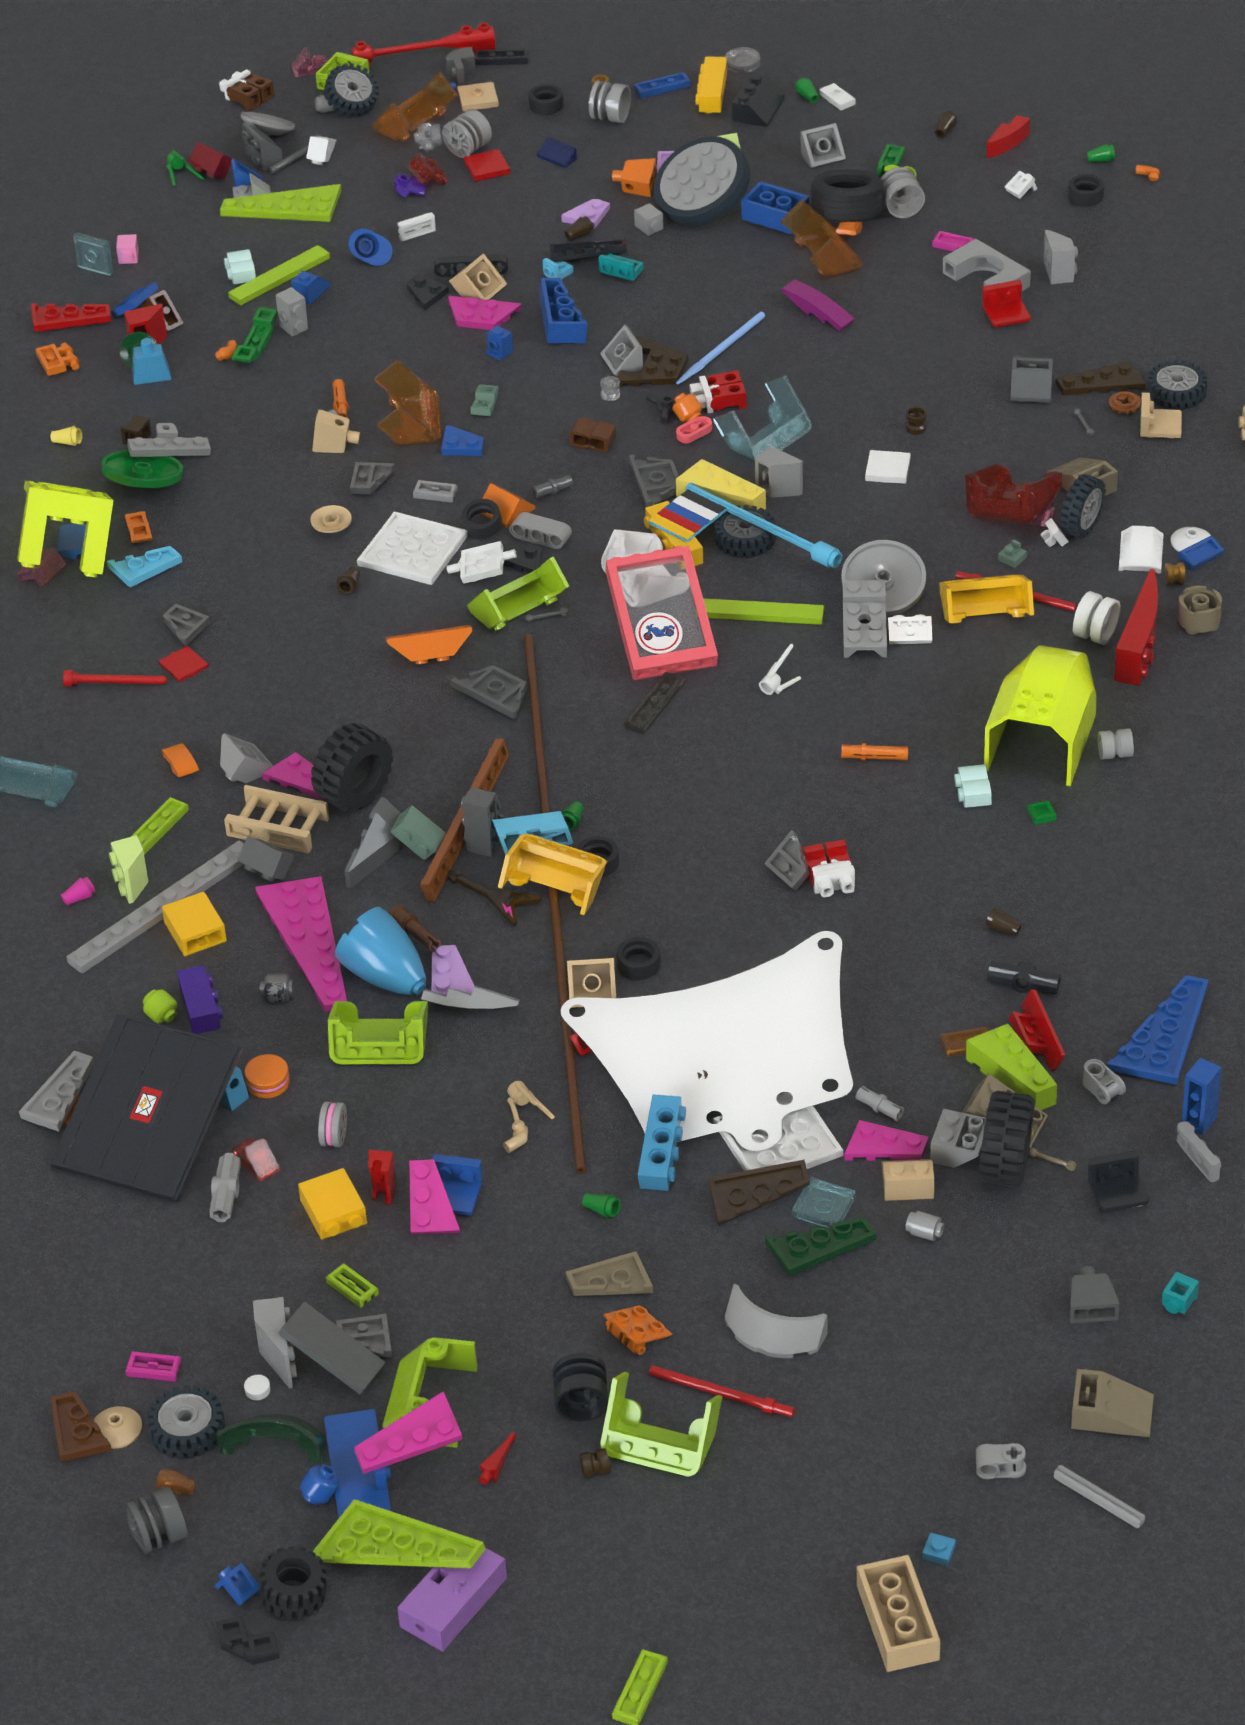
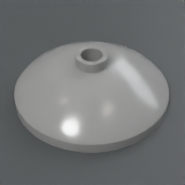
M241 112V119L244 123L246 122L263 131L269 138L270 135H283L295 128L293 122L283 118L256 112Z

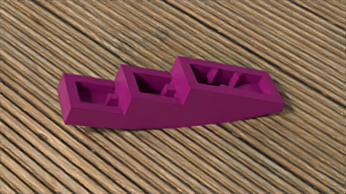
M793 280L781 289L807 316L813 313L823 324L829 322L839 332L851 325L855 319L826 295L800 281Z

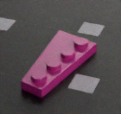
M442 1392L355 1446L354 1452L362 1472L365 1474L462 1440V1434L446 1396Z

